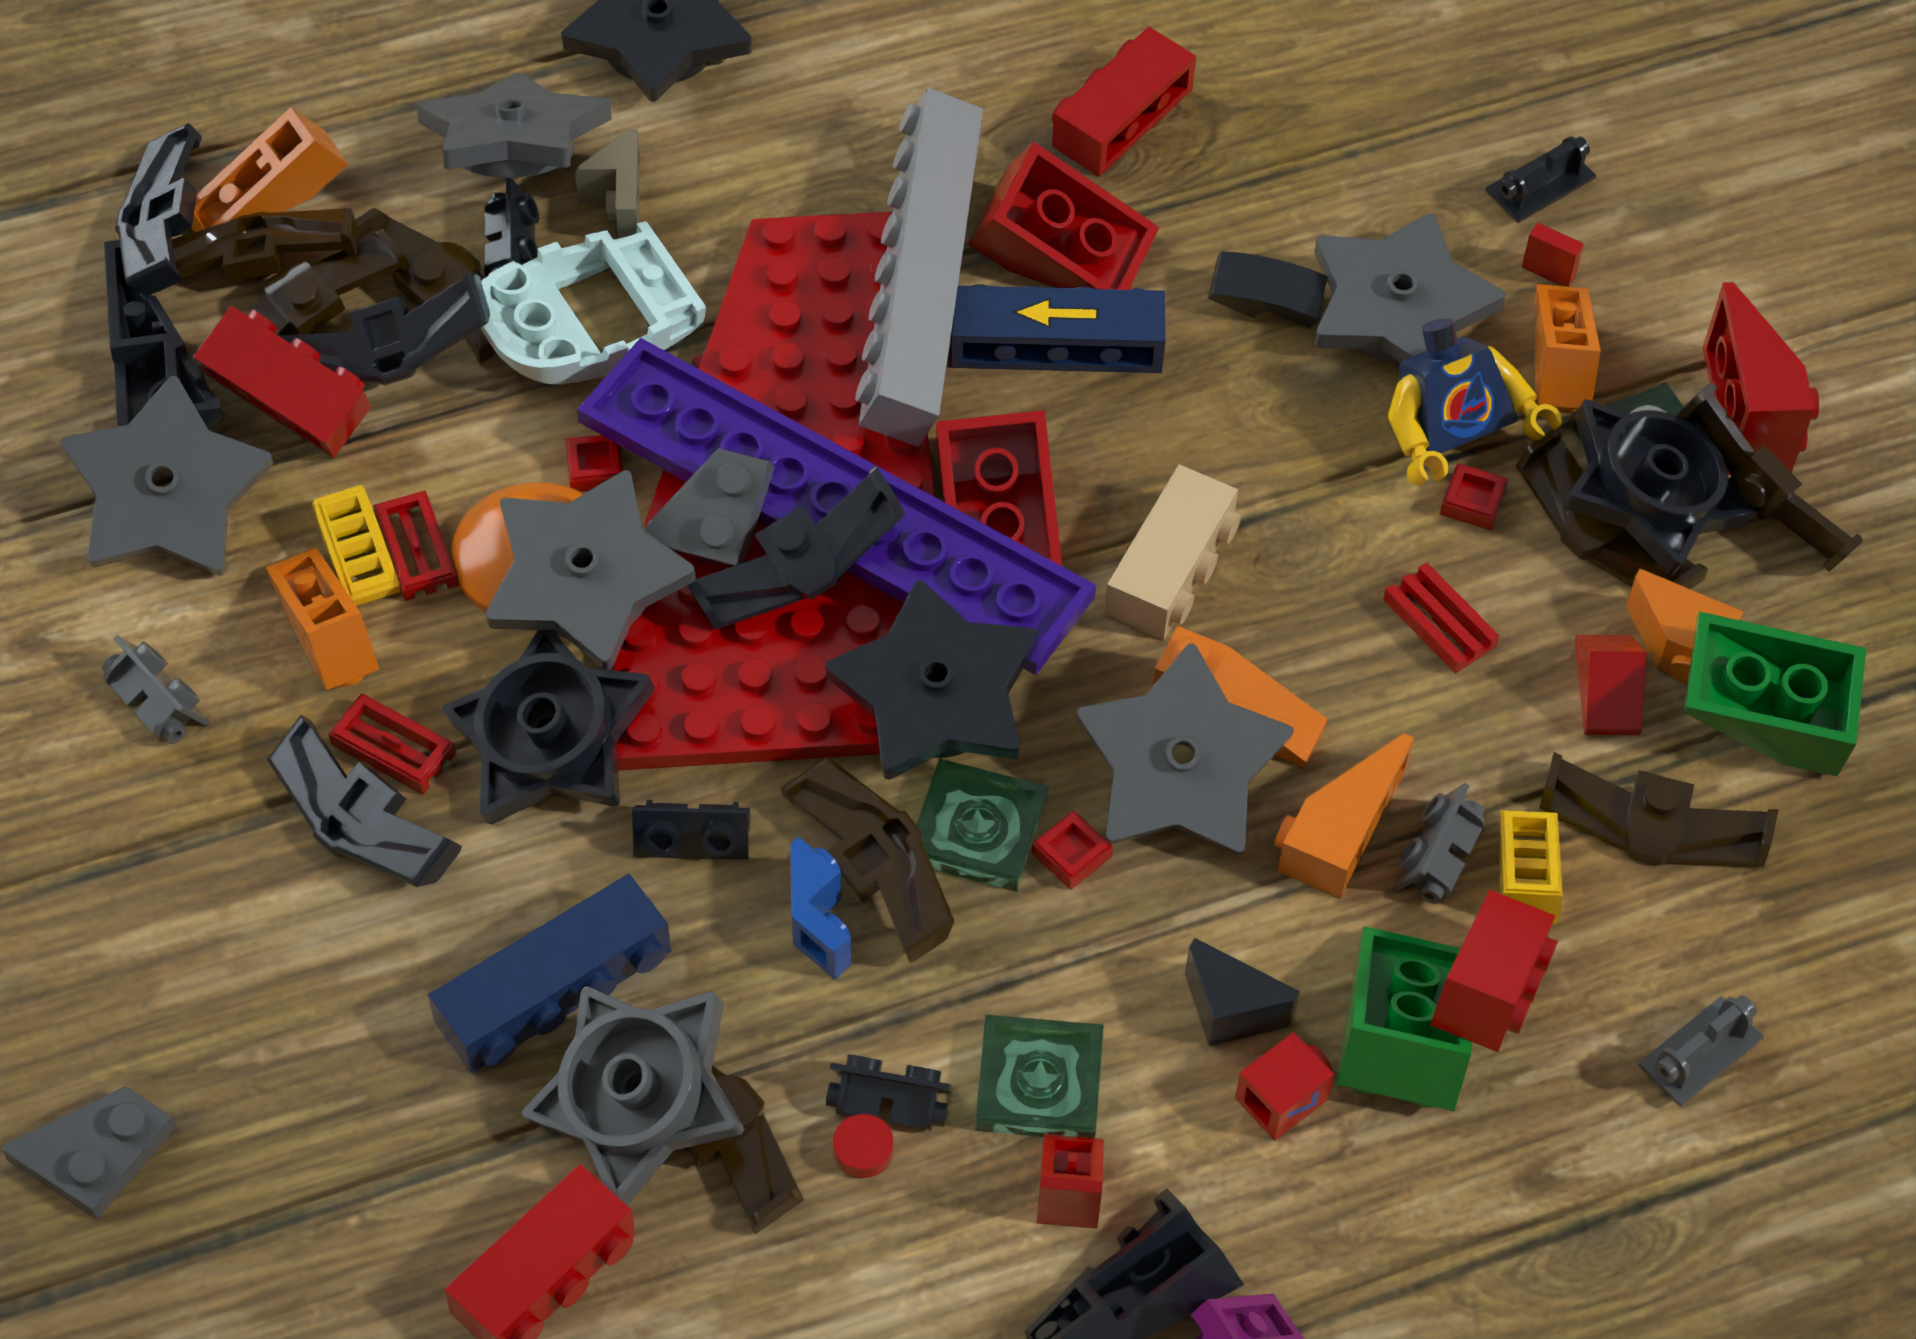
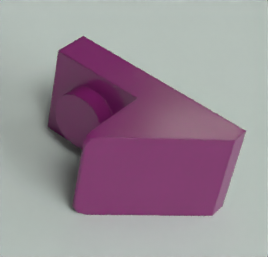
M1273 1293L1207 1299L1191 1314L1202 1331L1195 1339H1304Z

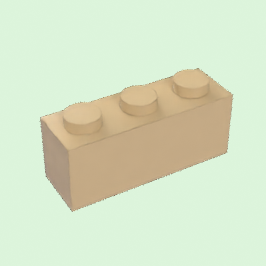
M1179 464L1107 583L1104 615L1163 641L1174 622L1182 625L1194 602L1195 595L1192 594L1193 589L1198 582L1206 584L1214 571L1218 559V554L1215 553L1221 541L1229 544L1238 529L1241 520V514L1235 512L1238 489Z

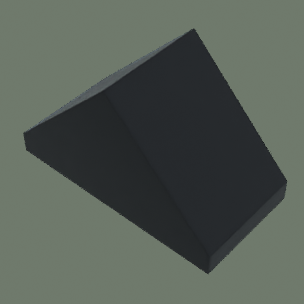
M1194 937L1188 949L1185 977L1209 1046L1290 1026L1295 1016L1299 990Z

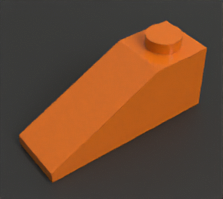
M290 107L197 194L191 229L196 232L236 219L242 215L257 212L287 211L314 197L348 163L322 128Z
M1536 284L1534 384L1537 404H1550L1556 407L1560 413H1571L1576 411L1585 399L1593 401L1601 350L1589 289Z
M317 547L265 567L308 660L326 690L335 687L352 686L360 682L365 675L380 670L360 611Z
M1177 626L1155 667L1153 686L1189 643H1194L1229 703L1293 727L1294 733L1290 740L1275 756L1305 768L1327 725L1328 719L1231 647Z
M1403 733L1307 797L1296 818L1287 815L1281 824L1274 843L1275 847L1282 849L1278 872L1341 899L1408 767L1415 737Z

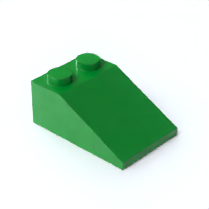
M1699 611L1696 618L1684 713L1782 765L1838 776L1857 743L1867 648Z
M1363 926L1340 1048L1336 1085L1353 1088L1364 1094H1380L1410 1101L1421 1107H1436L1455 1111L1471 1057L1472 1042L1433 1027L1430 1024L1446 978L1461 948Z

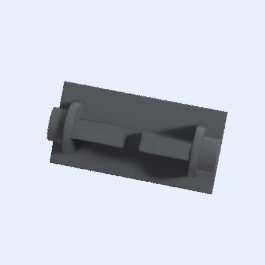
M118 635L114 638L124 651L121 655H113L104 662L102 670L105 672L104 680L132 708L145 695L148 696L134 713L159 741H167L169 744L179 742L185 736L187 731L185 725L191 719L205 726L210 723L196 707V704L201 700L197 693L180 678L175 677L171 680L163 671L168 663L157 650L145 641L136 646Z
M1464 783L1446 795L1438 793L1427 804L1420 818L1425 823L1420 836L1408 844L1399 858L1398 865L1403 869L1393 887L1395 891L1398 892L1413 883L1420 888V897L1429 903L1438 904L1441 899L1450 896L1465 863L1448 852L1449 848L1463 858L1470 855L1485 825V818L1483 817L1484 808L1477 802L1463 801L1470 787L1468 784Z
M1742 995L1737 999L1733 997L1724 999L1720 996L1641 1060L1638 1066L1681 1107L1763 1040L1764 1036L1752 1025V1017L1757 1013L1756 1007L1750 999Z

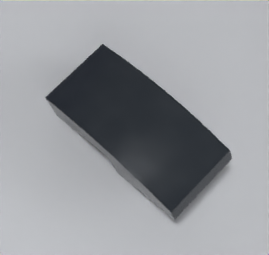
M1221 251L1217 256L1208 299L1253 318L1265 309L1310 328L1319 320L1328 276L1274 258Z

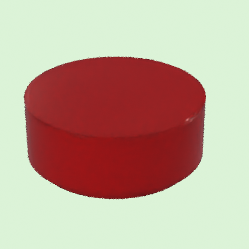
M857 1114L841 1122L833 1137V1155L842 1171L856 1178H870L882 1173L889 1166L893 1158L894 1140L891 1129L882 1119L869 1114Z

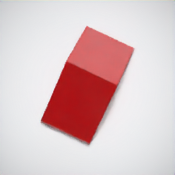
M1576 634L1574 641L1584 735H1640L1643 723L1647 652L1632 635Z
M1044 1134L1037 1224L1098 1228L1103 1186L1104 1139Z

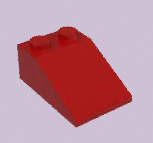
M1033 141L1006 167L967 244L1009 272L1055 288L1090 287L1093 289L1129 290L1160 227Z
M1723 282L1702 347L1709 383H1713L1718 388L1713 393L1752 449L1757 452L1765 445L1792 473L1799 452L1806 450L1809 424L1811 420H1816L1819 414L1818 391L1815 387L1810 388L1805 365L1734 282Z
M1045 410L936 421V440L943 502L1062 566Z

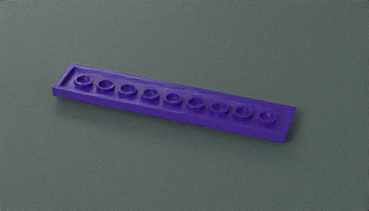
M641 337L577 409L579 423L685 482L697 472L718 448L770 461L775 468L757 521L767 527L801 506L804 507L816 525L869 475L868 471L875 466L873 463ZM876 466L893 490L906 515L847 571L904 603L915 582L922 580L968 622L1035 628L1038 631V645L1025 665L1024 670L1036 676L1094 600L1096 585Z

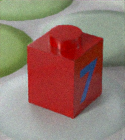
M1292 1032L1240 1072L1235 1099L1275 1141L1328 1101L1334 1073L1332 1072L1329 1060L1318 1047L1312 1044L1307 1046L1295 1032Z

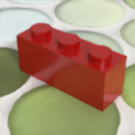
M1148 26L1134 40L1129 39L1124 42L1118 50L1116 57L1104 68L1095 69L1087 78L1084 86L1071 98L1065 97L1058 103L1051 118L1053 123L1052 147L1100 177L1193 90L1196 55Z
M231 305L193 356L202 372L321 451L335 458L371 409V405L363 391L365 384L343 367L339 366L333 372L318 362L321 359V355L302 340L294 338L290 344L276 335L275 332L278 328L259 312L250 310L248 315Z
M1489 889L1446 978L1430 1025L1496 1052H1499L1508 1031L1519 1035L1558 944L1557 940L1548 937L1556 915Z
M579 1164L444 1289L450 1314L477 1339H537L543 1330V1322L560 1306L568 1308L573 1305L586 1291L589 1279L605 1263L608 1266H612L620 1261L629 1251L635 1236L632 1210L583 1165Z

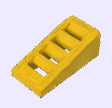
M358 485L313 500L312 507L316 524L336 577L354 604L358 606L402 592L364 486ZM366 530L364 534L337 541L338 538ZM371 550L374 551L373 554H369L347 562L344 561V559L356 556ZM378 568L382 571L381 574L353 583L350 578Z
M1500 810V894L1556 915L1553 925L1559 922L1563 897L1558 813ZM1513 836L1545 837V841L1513 839Z

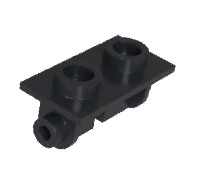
M1569 136L1563 139L1561 145L1519 169L1505 172L1503 178L1487 186L1485 191L1519 223L1596 179V174L1584 164L1586 156L1590 153L1589 144L1583 137L1574 138Z
M506 178V193L497 192L492 194L484 205L485 237L490 242L485 244L484 274L486 277L491 272L512 261L523 265L538 257V247L535 242V224L539 222L537 204L530 194H524L512 178Z
M647 799L646 805H635V807H632L633 857L749 860L750 808H739V802H733V805L699 804V809L688 808V804L653 803V800Z
M850 1054L847 1055L846 1065L831 1063V1070L842 1073L840 1084L829 1083L826 1096V1106L835 1107L836 1114H869L879 1118L882 1099L886 1098L893 1100L890 1116L891 1123L924 1128L928 1131H932L933 1125L945 1126L948 1103L938 1102L939 1091L952 1093L953 1086L940 1082L942 1071L906 1065L905 1076L881 1072L882 1060Z

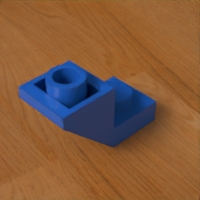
M798 836L790 844L793 945L836 980L851 966L850 932L837 916L828 912L841 900V870L836 860L826 850L820 847L814 850Z

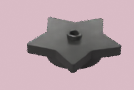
M515 73L479 94L425 100L416 103L418 122L445 138L443 144L445 169L462 167L476 174L503 178L532 176L554 170L558 167H570L571 158L575 150L574 139L612 119L610 99L552 93L522 73Z
M1426 214L1382 240L1324 235L1316 238L1315 256L1324 275L1328 276L1327 282L1333 293L1317 328L1315 345L1319 348H1352L1377 360L1402 363L1403 360L1426 351L1422 333V326L1433 320L1448 318L1454 321L1457 332L1503 309L1506 292L1452 261L1434 214Z
M171 376L167 379L129 425L66 436L61 440L66 454L96 496L87 554L88 561L93 567H100L153 552L168 554L214 575L222 576L225 572L228 514L230 508L273 465L271 453L209 431L176 376ZM162 477H173L172 483L166 487L154 485Z
M624 470L570 503L518 498H502L500 500L502 514L515 559L491 601L485 617L488 626L493 629L553 630L557 636L571 641L601 668L611 670L631 624L641 615L645 607L693 583L696 578L695 570L691 563L642 529L632 475L630 471Z
M1189 643L1146 695L1084 706L1078 709L1076 716L1113 772L1106 840L1110 844L1178 828L1238 856L1243 854L1246 845L1248 783L1290 740L1294 733L1293 727L1229 703L1194 643ZM1183 745L1189 747L1194 752L1193 760L1186 764L1175 761L1172 756L1174 746Z
M585 986L580 994L575 1038L565 1052L559 1072L528 1103L522 1111V1116L537 1126L585 1143L603 1184L621 1201L629 1205L674 1150L739 1136L744 1131L741 1121L711 1072L724 1002L714 992H707L649 1010L635 1008L591 987Z

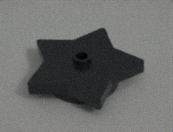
M598 0L561 32L563 49L607 60L618 73L633 80L651 102H656L674 83L689 79L701 72L712 61L751 54L752 38L719 3L720 0Z
M1585 399L1576 411L1575 418L1588 466L1562 503L1563 508L1625 528L1667 574L1671 576L1676 574L1686 560L1700 533L1747 525L1758 513L1759 507L1748 504L1740 495L1738 487L1728 478L1727 467L1721 452L1708 435L1698 427L1691 416L1685 420L1677 414L1657 410H1642L1626 414Z
M919 580L912 587L888 635L828 660L825 664L826 677L875 717L883 776L887 780L893 779L932 758L953 757L966 752L1018 759L1020 757V742L1008 694L1038 645V631L1030 627L968 622L925 582Z
M538 630L519 660L503 668L485 688L443 705L442 710L449 721L482 754L480 813L489 824L497 823L552 795L607 806H617L620 804L617 741L655 690L649 676L641 673L588 668L573 655L553 630Z

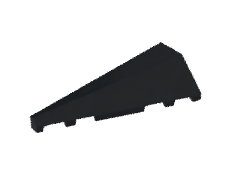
M120 240L104 242L109 343L114 363L117 427L129 425L167 379L171 376H176L210 431L223 418L220 400L218 397H214L206 383L203 372L199 367L195 366L190 358L184 341L156 295L153 296L126 285Z
M1166 1188L1154 1199L1158 1211L1138 1231L1134 1227L1127 1226L1117 1236L1121 1249L1095 1269L1087 1267L1024 1332L1027 1339H1146L1192 1314L1207 1299L1221 1298L1243 1286L1244 1283L1218 1245L1198 1226L1187 1208Z

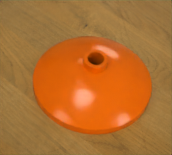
M527 482L502 488L477 502L459 523L454 534L451 549L452 565L457 576V582L467 598L478 608L486 612L515 559L500 506L502 498L570 503L582 496L583 493L556 483Z

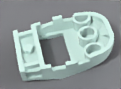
M647 221L637 223V233L628 237L613 240L608 231L605 230L585 235V243L561 248L558 242H554L537 248V258L523 265L512 261L491 272L488 277L481 281L490 309L488 324L481 327V331L495 352L510 367L530 379L546 384L576 383L607 376L639 340L638 338L628 344L623 340L604 347L603 353H600L558 290L608 268L612 269L650 325L648 333L642 336V339L666 350L704 324L705 304Z

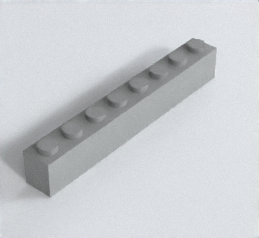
M929 87L926 88L917 105L908 104L899 126V132L905 134V139L901 142L894 159L893 168L899 170V176L895 179L887 200V205L893 207V214L889 216L882 233L881 243L887 245V251L883 254L875 274V282L880 283L881 288L872 302L868 317L869 321L874 322L875 325L874 330L870 333L865 343L862 360L868 362V369L864 372L859 382L855 397L857 402L862 403L859 426L917 447L925 438L940 413L983 108Z

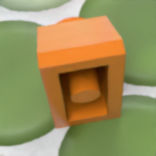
M1639 569L1626 605L1657 670L1667 673L1675 680L1687 685L1696 618L1699 611L1741 620L1744 612L1642 569Z

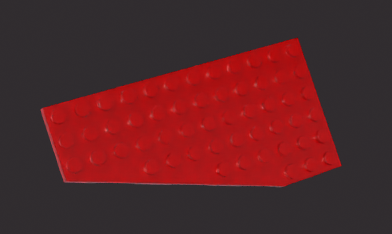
M893 211L751 219L699 369L934 497L928 433L917 447L859 426L862 403L855 400L859 382L864 372L868 369V362L862 360L865 343L870 333L874 330L875 325L874 322L868 319L872 302L881 288V284L875 282V274L883 254L887 251V245L881 243V237L889 216L893 214ZM663 469L643 528L686 483L684 480ZM759 522L756 524L745 562L766 555L755 534L767 526ZM678 554L694 566L695 580L729 568ZM846 571L837 580L834 587L812 600L804 599L714 630L688 586L645 607L641 615L631 624L613 669L614 671L646 674L651 679L655 690L617 741L618 771L880 755L875 717L826 677L825 664L830 659L888 635L904 602Z

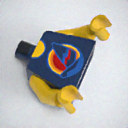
M1448 318L1433 320L1422 326L1426 351L1402 361L1399 366L1400 381L1396 385L1388 412L1389 422L1404 455L1411 456L1413 459L1407 469V478L1412 484L1421 486L1428 481L1423 465L1430 469L1434 481H1440L1448 473V462L1441 454L1442 452L1518 422L1516 413L1522 411L1526 416L1523 421V430L1525 435L1533 440H1540L1545 436L1543 430L1537 425L1536 416L1543 417L1554 430L1562 424L1561 414L1556 407L1550 404L1538 406L1535 403L1536 393L1518 370L1495 348L1467 337L1457 338L1454 321Z

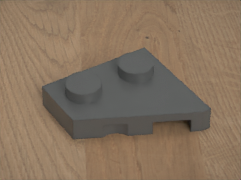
M718 448L643 530L677 554L729 568L745 562L775 467L770 461Z
M125 1086L9 1142L2 1151L7 1161L97 1220L176 1126L172 1116Z

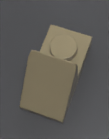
M627 129L580 164L575 171L578 201L581 203H606L607 222L617 223L618 239L636 234L637 223H639L641 163L638 129Z

